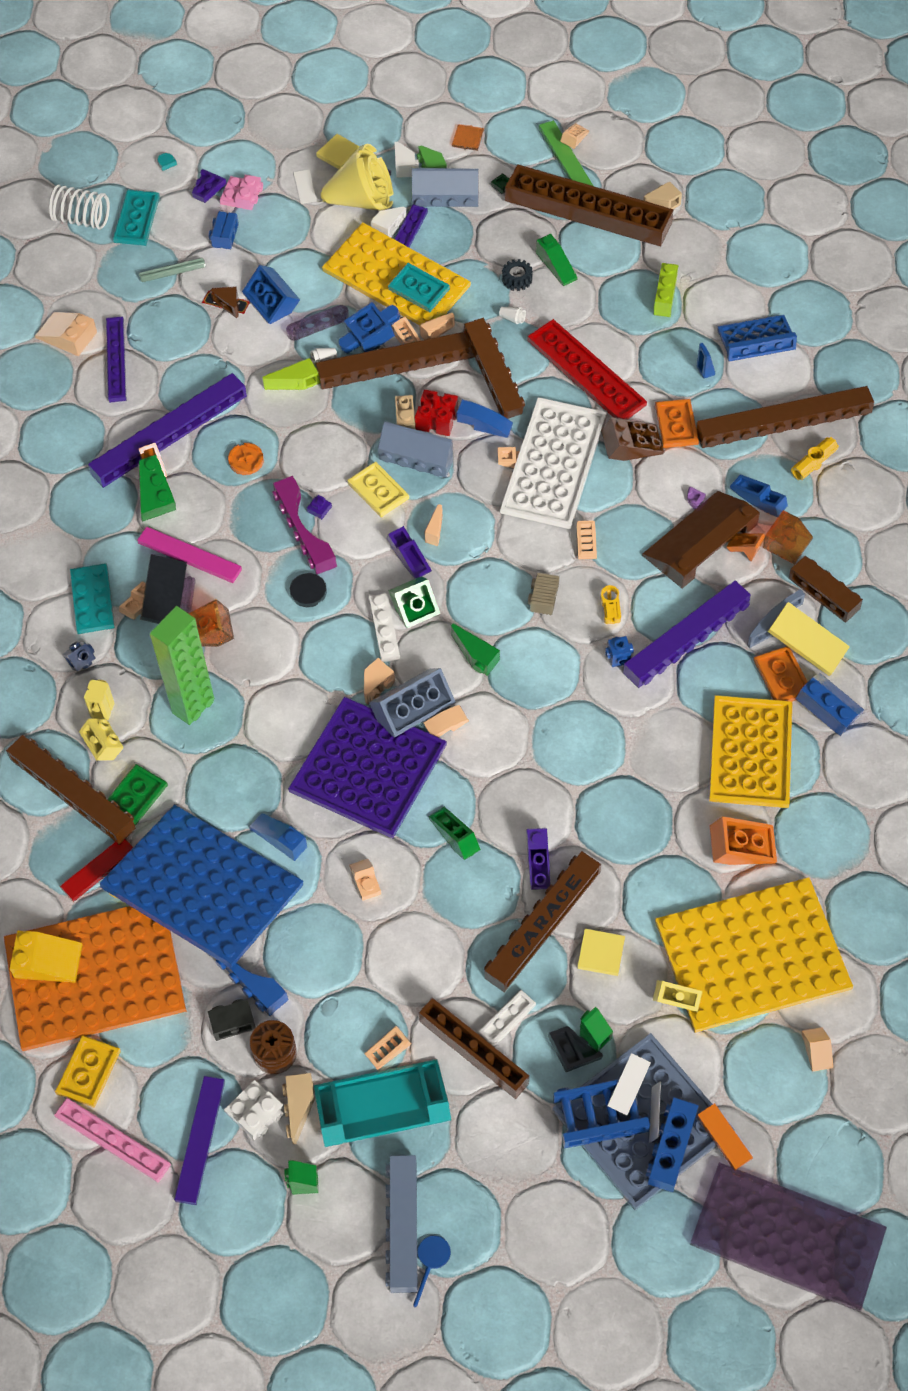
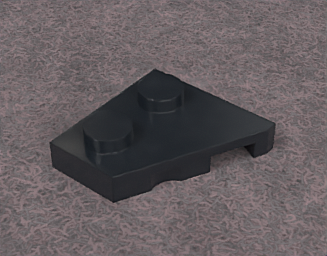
M569 1026L549 1032L548 1038L565 1072L596 1062L603 1057L600 1051L596 1052L588 1045L589 1042L579 1037Z

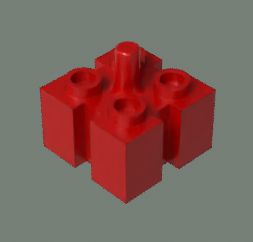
M424 389L420 400L421 406H418L415 415V429L424 432H430V429L436 430V434L450 436L453 420H455L458 411V396L444 393L442 397L438 396V392Z

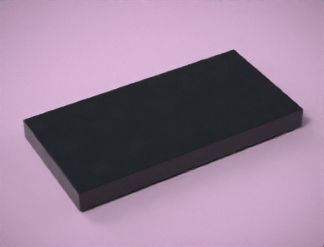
M153 554L150 555L140 620L159 624L176 606L181 608L187 562Z

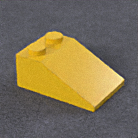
M17 930L10 971L14 978L76 983L83 944L40 932Z

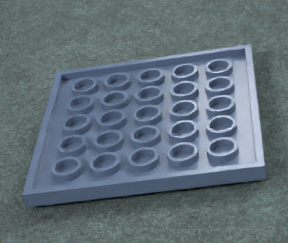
M652 1033L580 1086L584 1087L619 1080L632 1053L651 1062L635 1097L639 1116H642V1118L648 1117L649 1123L651 1090L660 1081L659 1129L661 1123L666 1124L667 1116H664L667 1103L672 1104L673 1098L699 1105L696 1116L713 1105ZM604 1095L591 1096L597 1124L600 1126L608 1125L610 1120ZM583 1099L570 1100L576 1128L579 1130L587 1129L589 1124ZM560 1102L553 1107L552 1111L567 1128L562 1103ZM616 1110L618 1120H621V1122L629 1121L631 1118L630 1111L628 1115H625ZM697 1117L694 1120L678 1176L717 1146ZM675 1120L672 1122L675 1127L683 1126L680 1121ZM649 1132L581 1145L634 1210H637L662 1190L661 1188L648 1185L649 1177L646 1176L649 1163L653 1164L655 1157L652 1156L655 1143L660 1144L661 1136H658L657 1139L650 1143ZM672 1140L666 1142L668 1147L674 1148L677 1146ZM666 1160L660 1162V1165L664 1168L671 1166Z

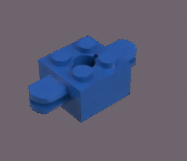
M371 302L344 320L349 333L339 339L342 351L349 354L359 346L364 352L373 351L394 337L391 325L400 320L398 308L390 305L380 312L375 304Z

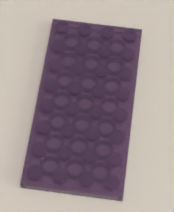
M719 1162L690 1245L861 1312L887 1227L737 1169L734 1171L732 1167Z

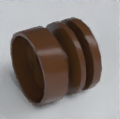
M268 1020L260 1023L253 1030L250 1036V1048L256 1065L263 1072L280 1074L293 1066L297 1058V1048L293 1033L285 1023L278 1020Z

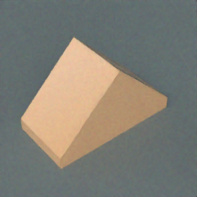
M823 1027L803 1030L802 1036L812 1072L833 1068L831 1039Z

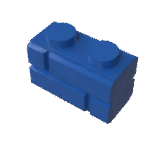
M219 211L217 217L213 218V230L209 231V240H211L213 248L232 249L239 225L236 213Z

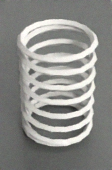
M61 185L53 188L49 199V215L53 221L61 219L63 223L69 221L70 224H74L76 222L78 226L84 224L85 227H89L91 224L93 229L97 228L98 230H101L107 223L110 202L105 193H91L89 190H76L74 187H61ZM57 188H60V189L57 191L56 195H55V198H54V201H53V206H52V200H53L54 193H55V191H56ZM61 192L62 201L60 205V211L56 217L55 207L58 196ZM68 194L69 204L67 210V217L64 220L63 212L65 206V199ZM76 195L75 217L71 221L72 202ZM104 197L107 207L106 215L102 226H98L102 215L101 199ZM84 198L83 215L81 221L78 222L80 202ZM91 198L90 219L88 224H86L87 205Z

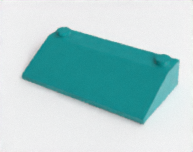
M438 1059L313 1085L325 1147L451 1121L449 1102Z

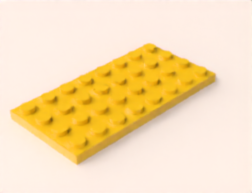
M363 222L322 266L323 272L386 307L390 305L396 306L400 315L419 326L446 315L471 286L469 280ZM407 263L450 285V290L431 312L422 309L388 289V285Z

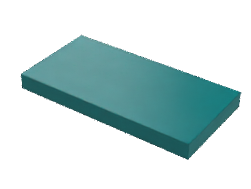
M127 190L113 237L114 243L147 245L160 198L158 192Z

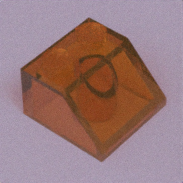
M783 510L766 533L763 549L795 565L812 541L813 536L798 517Z
M217 599L188 613L195 618L202 646L219 647L234 639L229 609Z

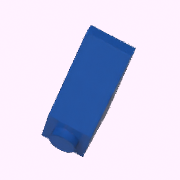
M263 813L249 827V829L293 861L307 848L304 835L290 825Z

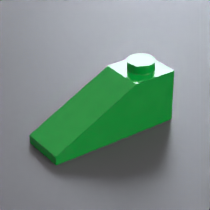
M551 233L536 240V254L562 286L578 280L561 245Z
M453 623L451 625V636L471 667L476 672L488 676L500 661V650Z
M445 806L428 816L447 843L463 860L481 850L474 832Z

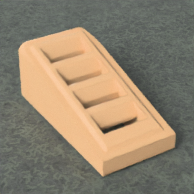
M575 123L564 131L560 142L575 149L587 136L589 130Z
M449 313L421 324L420 336L424 340L441 336L455 326L454 314Z
M406 317L391 325L394 335L401 345L413 341H421Z
M440 504L437 505L424 532L425 543L435 546L439 544L443 517L442 505Z
M577 521L578 559H597L595 521ZM582 549H592V551H582Z
M395 1026L364 1054L376 1069L379 1070L412 1043L400 1028ZM397 1036L402 1042L398 1044L394 1037ZM389 1041L395 1046L393 1050L387 1044ZM382 1046L387 1050L388 1055L382 1052L380 1049ZM374 1052L381 1056L382 1060L380 1062L373 1054Z

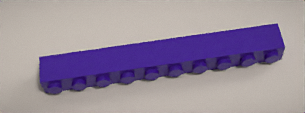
M233 373L222 378L216 384L209 386L200 394L195 395L178 408L165 414L159 420L152 422L149 426L138 431L127 440L122 441L121 444L108 450L102 456L92 460L88 464L91 475L102 488L106 487L139 466L141 458L138 448L156 443L159 452L247 397L245 385Z

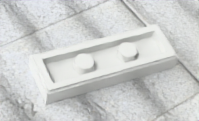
M520 990L478 1031V1034L495 1047L536 1006V1002Z

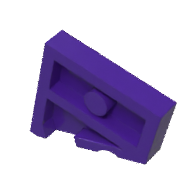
M202 169L200 171L201 177L197 179L192 195L193 198L206 203L227 183L225 178Z

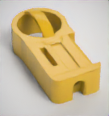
M613 585L605 586L601 590V601L605 616L604 623H620L619 590ZM606 591H607L608 600L605 599L604 596H603V594H604ZM611 591L617 595L614 600L611 599Z

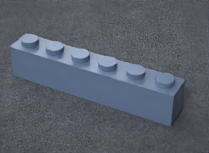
M416 1155L390 1156V1163H386V1177H390V1185H386V1198H390V1206H386V1220H390V1228H386V1242H390V1250H386V1264H390V1272H386V1286H390L391 1293H417Z

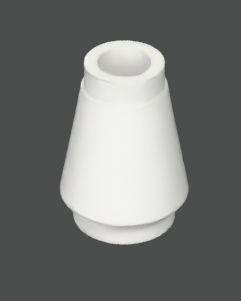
M502 306L499 316L515 324H522L526 317V311L521 307Z
M314 348L310 352L311 361L315 365L316 362L337 358V351L335 348Z

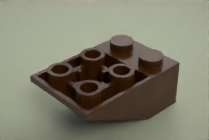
M611 417L601 429L609 459L627 461L664 454L655 424Z

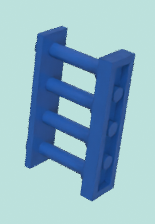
M619 1080L574 1089L561 1088L553 1093L554 1104L562 1103L568 1129L563 1134L564 1149L649 1132L648 1117L642 1118V1116H639L636 1100L634 1099L629 1110L631 1115L629 1121L621 1122V1120H618L616 1110L609 1107L608 1104ZM604 1095L610 1120L608 1125L600 1126L597 1124L591 1096ZM583 1099L589 1124L587 1129L579 1130L576 1128L570 1100Z

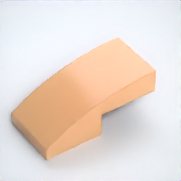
M498 447V464L514 468L520 451H516V447Z
M142 581L131 591V597L119 606V612L133 620L141 614L145 582Z
M457 705L424 722V725L431 735L439 738L450 729L454 732L469 720L461 706Z

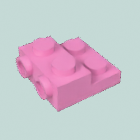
M246 174L244 178L230 176L220 198V204L252 210L254 204L258 202L259 192L263 190L261 177Z

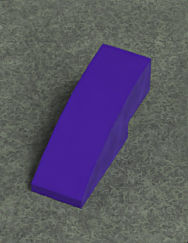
M404 526L387 535L386 539L414 579L432 572L415 540L411 539Z

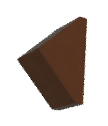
M237 287L212 288L210 290L212 301L235 318L239 317Z

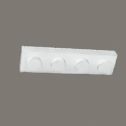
M388 594L369 596L381 661L400 660Z

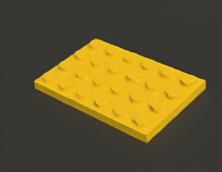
M715 695L709 802L789 808L792 734L791 701Z

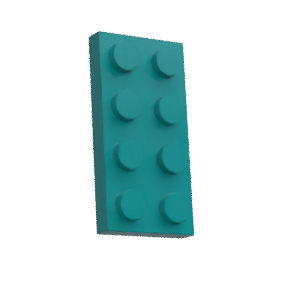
M107 563L70 569L77 633L83 634L114 629L115 624Z

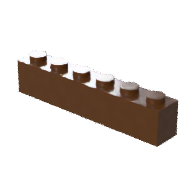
M484 317L465 323L463 333L499 413L507 419L521 415L525 407L524 399L518 394L516 382L512 381L511 370L504 363L505 358L503 353L499 352L497 348L498 342L496 338L492 337L490 324L486 323Z
M434 998L419 1012L420 1023L514 1099H517L529 1085L530 1075Z

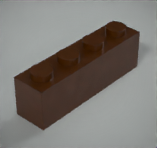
M805 555L791 568L789 579L845 623L860 610L863 601L860 595L847 588L843 582L834 578L829 571L821 568L813 559Z

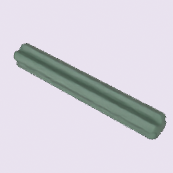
M198 258L140 272L141 282H146L204 268L205 261L203 258Z

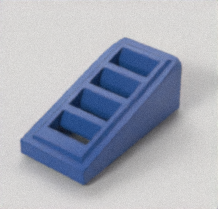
M700 343L696 367L705 379L714 376L715 369L706 346Z

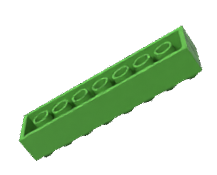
M176 606L150 632V637L172 714L190 725L193 721L199 719L206 707L208 708L212 705L215 698L195 618Z

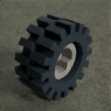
M512 259V263L508 261L507 265L504 264L502 268V282L504 286L506 285L507 289L511 287L512 291L514 289L520 291V288L525 290L526 287L528 288L532 284L533 271L530 263L526 264L525 260L521 262V259L515 262V259Z

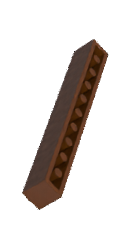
M460 332L316 362V368L319 373L321 389H327L474 358V355L464 333Z
M868 386L699 420L697 421L696 430L702 448L714 447L725 443L730 444L735 441L748 440L792 429L797 430L802 427L816 426L821 423L872 413L874 400Z

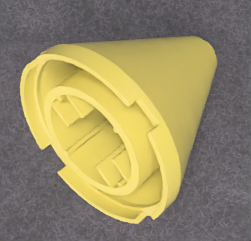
M371 144L360 146L322 188L320 193L322 200L328 204L380 211L391 208L393 205V201H390V196L393 195L392 182L382 157L377 158L374 154L377 151L376 148Z

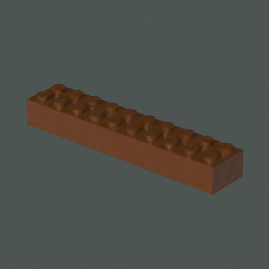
M517 164L505 187V201L660 247L673 221L674 209Z

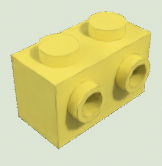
M88 719L79 731L96 760H114L124 748L106 719Z

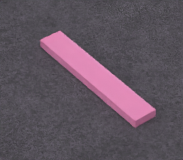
M68 1098L65 1099L54 1114L55 1118L158 1183L171 1166L167 1160Z

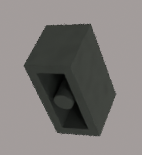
M238 999L233 1001L232 1004L215 1006L212 1010L207 1011L216 1041L256 1028L248 999Z

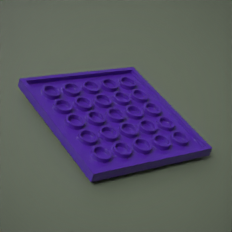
M344 697L288 790L294 795L393 839L447 746V741L415 727L393 737L377 721L372 708Z

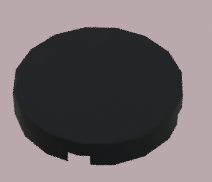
M313 573L297 576L290 585L292 600L297 605L306 608L318 605L319 602L325 599L327 594L325 581L322 577Z

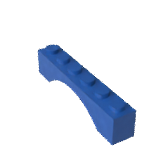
M219 960L215 961L220 969H226L230 973L228 976L235 984L239 983L243 987L241 990L248 998L252 997L256 1001L255 1005L262 1013L265 1011L270 1016L289 1000L287 992L273 978L252 974L237 963L230 968Z

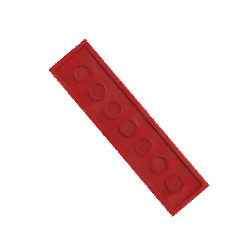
M554 319L527 336V341L613 418L627 420L647 406V401Z

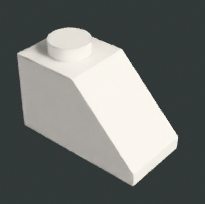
M395 142L396 178L412 177V168H419V162L415 160V153L401 143Z
M398 207L379 211L371 219V227L392 237L406 218V208Z

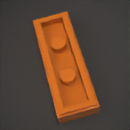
M715 1103L696 1116L734 1171L753 1159Z

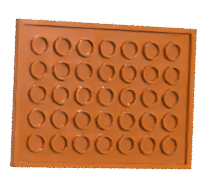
M131 906L82 917L89 920V923H81V925L78 919L27 930L83 944L76 983L14 978L10 971V964L17 933L4 936L22 1051L80 1038L82 1035L89 1036L187 1012L171 931ZM76 932L89 934L90 937L79 938L74 937Z

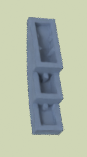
M800 589L771 609L750 634L747 646L751 648L772 637L773 635L767 631L788 602L796 608L803 605L805 593Z

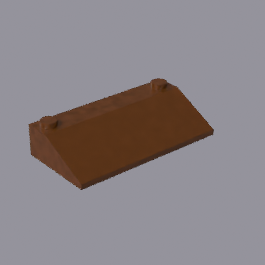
M717 491L647 549L642 556L683 589L695 579L696 568L739 531L749 533L756 527L760 512L744 500Z

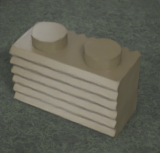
M537 572V576L532 579L531 589H534L533 594L529 593L527 604L530 605L531 612L549 614L550 616L553 614L560 576Z

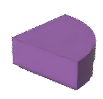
M690 486L687 494L688 503L692 508L696 509L703 502L706 494Z

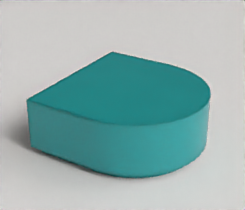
M163 153L158 156V165L162 171L177 165V161L170 153Z

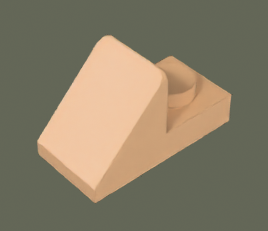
M369 859L349 865L362 901L381 895V889L374 874V867Z

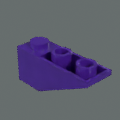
M547 828L526 829L531 890L547 889L551 885Z

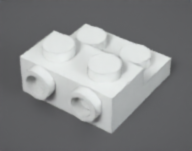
M255 1080L224 1109V1112L254 1141L258 1137L264 1136L268 1131V1127L273 1122L279 1121L285 1111L283 1104Z

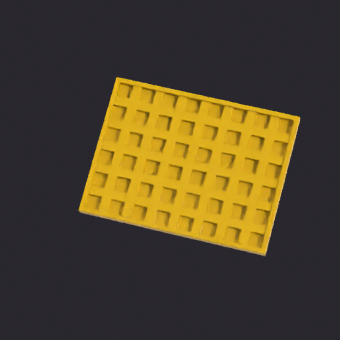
M810 877L655 919L677 985L702 991L698 1012L686 1009L695 1033L845 992L853 988Z

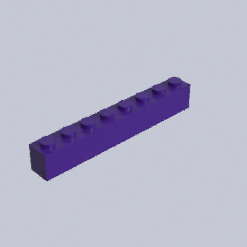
M736 580L624 663L623 674L637 688L649 684L653 677L657 674H662L667 666L671 663L675 664L683 654L691 652L696 644L704 642L709 634L713 631L717 632L725 622L733 620L738 612L746 610L750 605L751 594Z

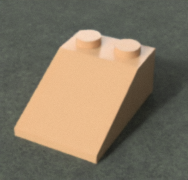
M54 312L35 335V338L79 356L96 335L97 330L94 319L80 313Z

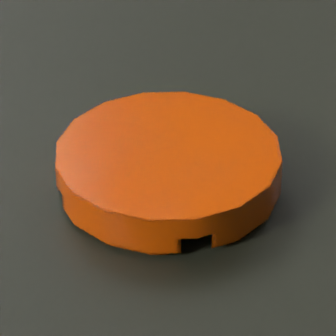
M243 443L244 445H237L230 451L228 455L229 466L237 474L250 475L262 467L264 456L262 450L257 445Z

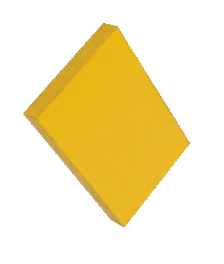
M82 1035L55 1093L95 1108L121 1052L120 1048Z

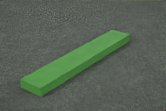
M555 121L540 124V132L567 177L571 180L593 186L572 149L560 142L562 133Z

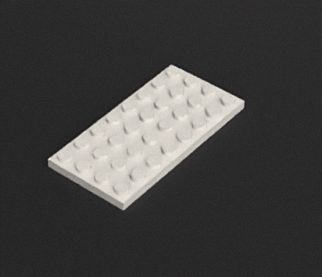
M538 397L500 513L571 529L607 412Z

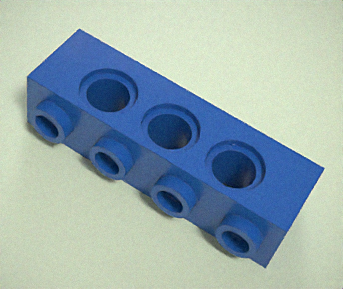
M673 1098L672 1104L667 1103L664 1116H667L666 1124L661 1123L658 1136H661L660 1144L655 1143L652 1152L655 1160L653 1164L649 1163L646 1176L649 1177L648 1185L670 1192L674 1191L699 1105L678 1098ZM675 1120L680 1121L683 1126L675 1127L672 1122ZM672 1140L677 1146L674 1148L668 1147L666 1142ZM666 1160L671 1166L664 1168L660 1165V1162Z

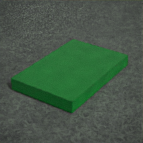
M135 764L107 800L116 802L121 811L129 812L133 816V822L136 826L166 789L168 783Z

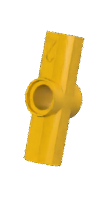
M826 437L816 447L810 448L808 454L791 468L794 478L803 480L814 470L820 469L822 463L838 449L839 445L836 443V440L832 437Z

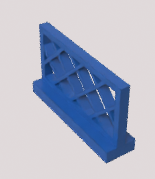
M785 315L718 326L717 329L727 351L729 362L796 350L797 335L795 332H792ZM781 321L783 323L781 326L774 324ZM758 325H764V326H766V327H765L764 329H762V328H759V327H757V326H758ZM742 328H747V329H749V331L746 332V331H743V330H740V329H742ZM770 328H772V329H775V330H777V331H776L775 333H773V332H770V331H768V330H769ZM725 331H731V332H733V333H732L731 335H729V334H726V333H724V332H725ZM753 331H755V332H758V333H760V334H759V336H756V335L751 334V333H752ZM736 334H739V335L744 336V337H743L742 339H740V338L735 337V335H736Z

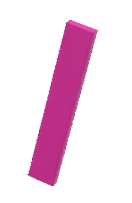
M149 527L145 528L137 540L140 545L176 560L187 562L190 566L230 583H234L242 571V566Z

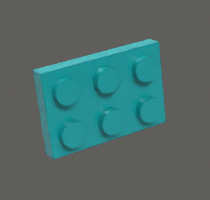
M407 263L388 285V289L422 309L431 312L450 290V285Z

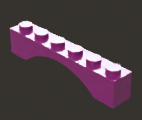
M293 475L274 482L273 498L275 501H279V509L282 515H286L288 527L293 528V536L296 542H300L302 554L307 555V563L310 569H314L318 575L336 568V556L329 543L312 535L300 521L298 510L301 502V493Z

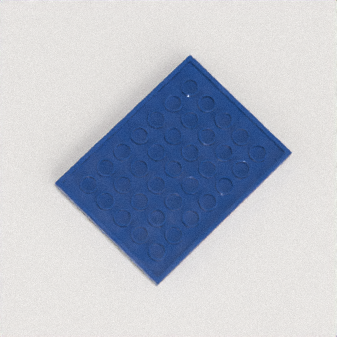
M174 804L100 882V888L232 968L302 888L304 881Z

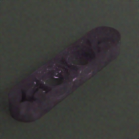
M337 305L291 323L286 328L287 337L290 340H299L340 324L349 318L348 308L344 305ZM325 317H328L330 319L327 322L321 321V319ZM312 323L314 327L307 328L306 325Z

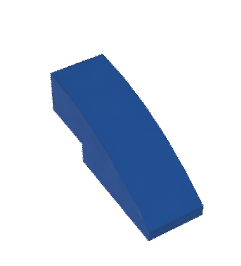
M463 399L457 411V422L473 425L476 431L505 438L509 437L513 422L501 414Z
M740 474L730 485V489L748 503L777 518L788 507L786 495L772 491L769 484Z

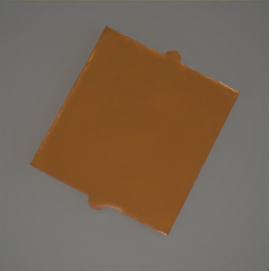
M458 124L452 147L478 151L484 128Z

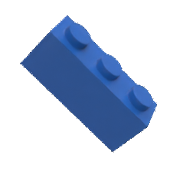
M263 265L258 266L242 290L243 294L269 324L291 314L300 301L299 297L274 268Z
M821 673L812 677L796 697V700L839 736L864 711L860 705Z

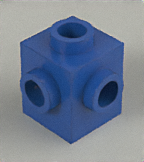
M627 636L614 637L608 640L605 654L607 659H610L611 666L617 667L624 665V663L631 659L634 649L632 643L628 642Z

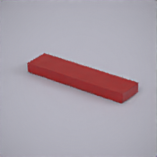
M126 839L120 845L114 842L60 886L61 890L73 902L107 876L131 851L133 846Z

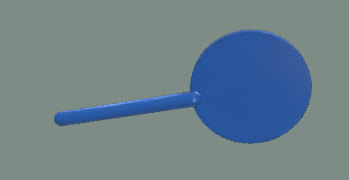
M429 1236L418 1247V1258L427 1268L413 1304L414 1307L418 1306L430 1270L443 1267L450 1259V1246L442 1237Z

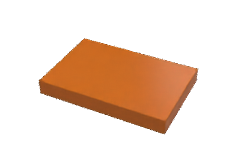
M690 399L655 402L663 448L699 444Z
M788 646L755 656L753 659L773 700L795 701L800 690L808 683Z

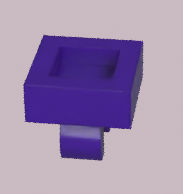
M316 495L308 505L307 512L322 520L332 508V503L324 497Z

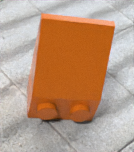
M723 816L710 825L714 863L745 865L773 864L777 862L773 825Z

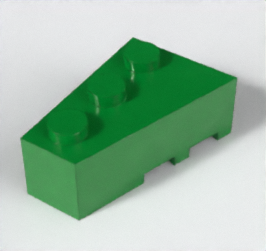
M157 455L139 460L142 522L175 511L176 503Z

